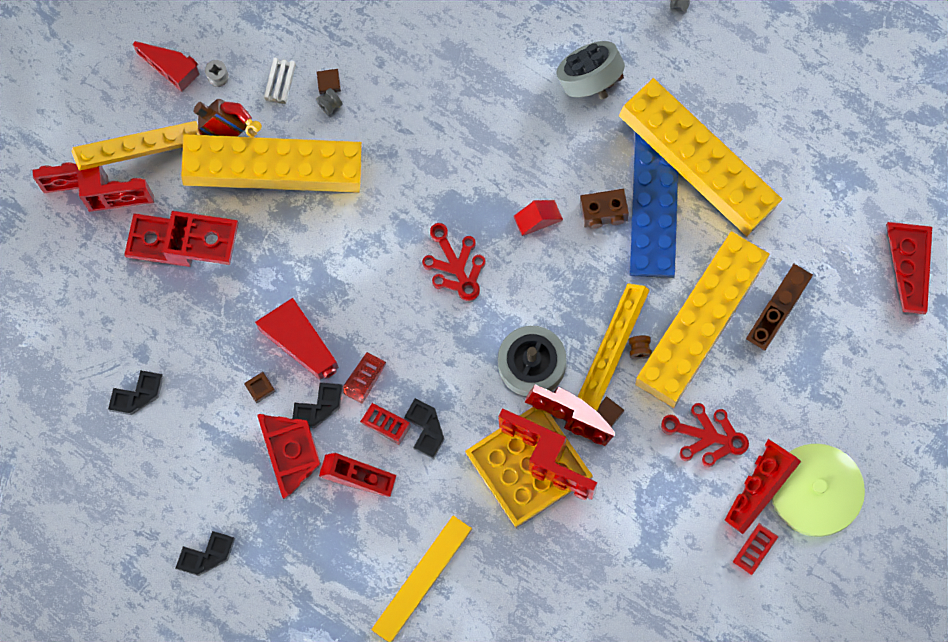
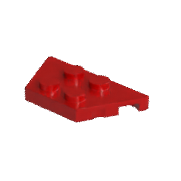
M258 414L257 417L282 498L286 499L321 466L307 420Z

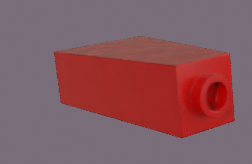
M291 298L255 321L257 328L263 335L319 380L324 377L325 379L330 378L337 372L336 369L339 368L337 361L294 298Z

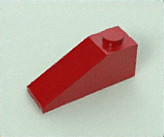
M137 41L132 44L140 57L181 92L200 75L197 69L198 63L191 56L186 57L178 51Z
M338 453L325 455L319 477L335 483L386 497L391 496L396 479L395 474Z

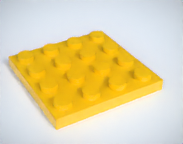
M532 407L519 415L565 436L551 414ZM499 428L465 450V453L515 528H517L572 491L567 488L565 491L553 486V482L544 479L542 481L531 475L532 472L529 471V460L536 444L535 446H530L522 441L523 438L514 435V437L508 436L501 431L502 428ZM566 438V448L558 464L592 479L593 475Z

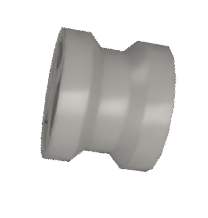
M213 60L206 65L205 73L211 85L220 87L227 83L229 74L222 61Z

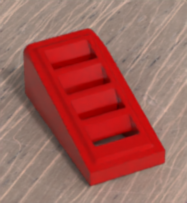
M374 403L370 405L360 423L400 445L411 427L410 422ZM374 411H377L378 414L375 417L374 421L370 422V417L372 416ZM382 415L385 416L382 424L378 426L377 423ZM389 420H392L393 422L389 429L385 430L384 428ZM397 424L401 425L396 434H393L392 431Z
M758 523L733 560V563L753 575L779 536ZM758 532L768 537L770 539L769 542L767 543L766 541L758 537ZM755 540L765 547L763 551L753 545L752 541ZM748 547L758 553L759 557L756 558L746 551ZM744 555L753 561V566L743 561L741 557Z

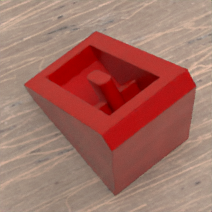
M534 200L514 215L522 236L563 221L555 200Z

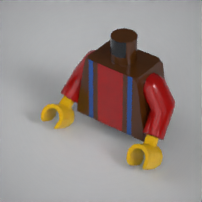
M216 99L209 106L198 102L193 110L198 115V131L200 135L238 137L246 130V134L253 138L262 128L260 122L251 120V115L240 103Z

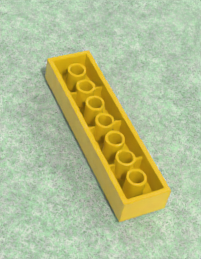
M654 78L623 106L619 117L745 236H748L766 219L782 201V198Z
M184 134L183 186L360 193L362 142Z
M731 231L638 374L635 385L675 408L766 265L770 253Z

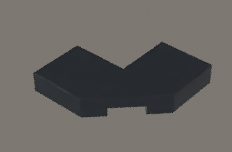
M140 370L135 392L113 388L108 410L133 415L159 398L163 374Z
M320 382L317 404L294 402L292 419L307 420L310 428H316L340 409L342 384Z
M415 398L404 417L405 420L423 429L413 448L435 459L445 440L434 407Z
M212 531L205 553L183 546L175 569L196 576L208 572L228 561L235 538Z

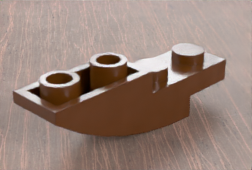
M793 263L772 299L768 302L746 337V340L766 351L798 302L813 274Z

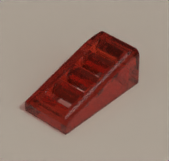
M366 352L344 384L343 393L363 403L384 369L386 362ZM368 362L369 364H371V365H373V366H375V367H377V368H376V369H373V368L367 366L366 363ZM362 370L371 374V377L362 373ZM357 379H360V380L366 382V384H363V383L357 381Z

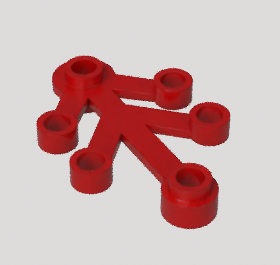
M435 223L430 228V236L433 241L439 242L449 263L437 260L432 255H426L422 260L423 267L426 270L435 268L454 274L459 280L457 282L445 279L442 274H436L432 278L435 288L442 289L445 287L458 291L460 298L465 301L475 300L480 294L477 279L480 270L486 265L484 256L475 255L473 257V267L467 278L464 269L471 250L476 246L475 239L472 236L463 238V247L457 259L447 240V227L443 223ZM440 231L443 233V236L437 237L435 234ZM470 240L473 242V244L471 246H466L465 242ZM477 259H481L483 263L481 265H476L475 261ZM427 260H432L433 264L426 265L425 262ZM440 278L443 280V283L436 284L435 280ZM472 288L473 292L467 294L465 292V289Z
M695 403L692 406L691 414L693 417L698 418L704 429L682 424L675 415H667L662 420L661 428L666 434L672 435L678 432L701 439L690 446L681 448L679 455L684 461L691 460L694 454L714 443L724 445L713 453L707 452L702 457L703 465L712 467L717 460L729 453L742 455L749 447V440L746 435L734 430L727 418V412L723 409L715 411L713 420L717 424H721L726 435L717 433L705 413L704 405L701 403ZM700 407L702 409V413H695L694 408ZM722 413L725 418L719 420L716 415ZM671 422L674 424V428L668 429L666 424ZM739 441L741 447H734L733 442ZM688 450L691 456L685 457L682 452ZM711 456L713 462L707 463L705 457Z

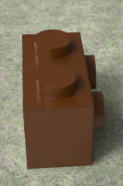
M624 189L580 195V208L584 228L596 229L604 224L621 225L628 221L629 212Z

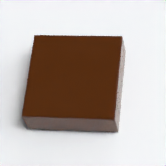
M338 69L316 71L319 94H325L329 88L334 92L341 91Z
M264 372L244 383L256 404L276 392Z
M606 396L600 403L597 412L612 428L624 413V409Z

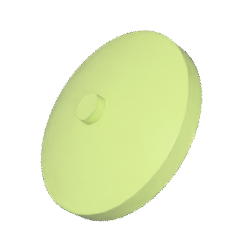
M807 444L790 451L801 463L771 499L779 517L793 530L809 536H829L845 529L859 514L865 496L863 477L855 462L841 450L825 444Z

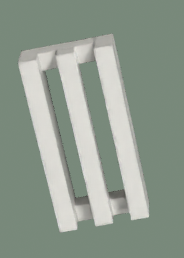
M274 58L264 95L266 101L286 104L296 67L295 61L287 62L284 59L280 61L278 58ZM280 66L274 94L271 96L277 69ZM287 67V68H289V69H288V73H287V77H286V81H285V85H284L282 97H278L279 92H280V88H281V84H282V80H283V76H284V72H285V68Z

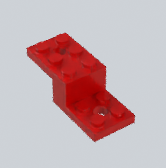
M66 162L61 164V166L52 167L45 165L39 167V169L32 170L33 179L43 193L79 189V197L89 212L154 203V195L145 179L133 178L128 182H109L108 175L102 166L79 171L77 164Z
M172 211L170 219L133 213L124 255L126 258L191 267L192 260L230 265L239 222L233 219ZM149 234L157 235V239L153 243H147L145 241L146 237ZM209 235L218 236L214 244L206 243V238Z
M502 408L498 416L499 428H502L501 431L511 437L517 435L523 438L522 441L530 446H535L536 444L529 460L531 475L542 481L544 479L552 481V485L560 490L565 491L567 488L582 500H587V498L592 500L596 493L598 482L558 464L566 448V437Z

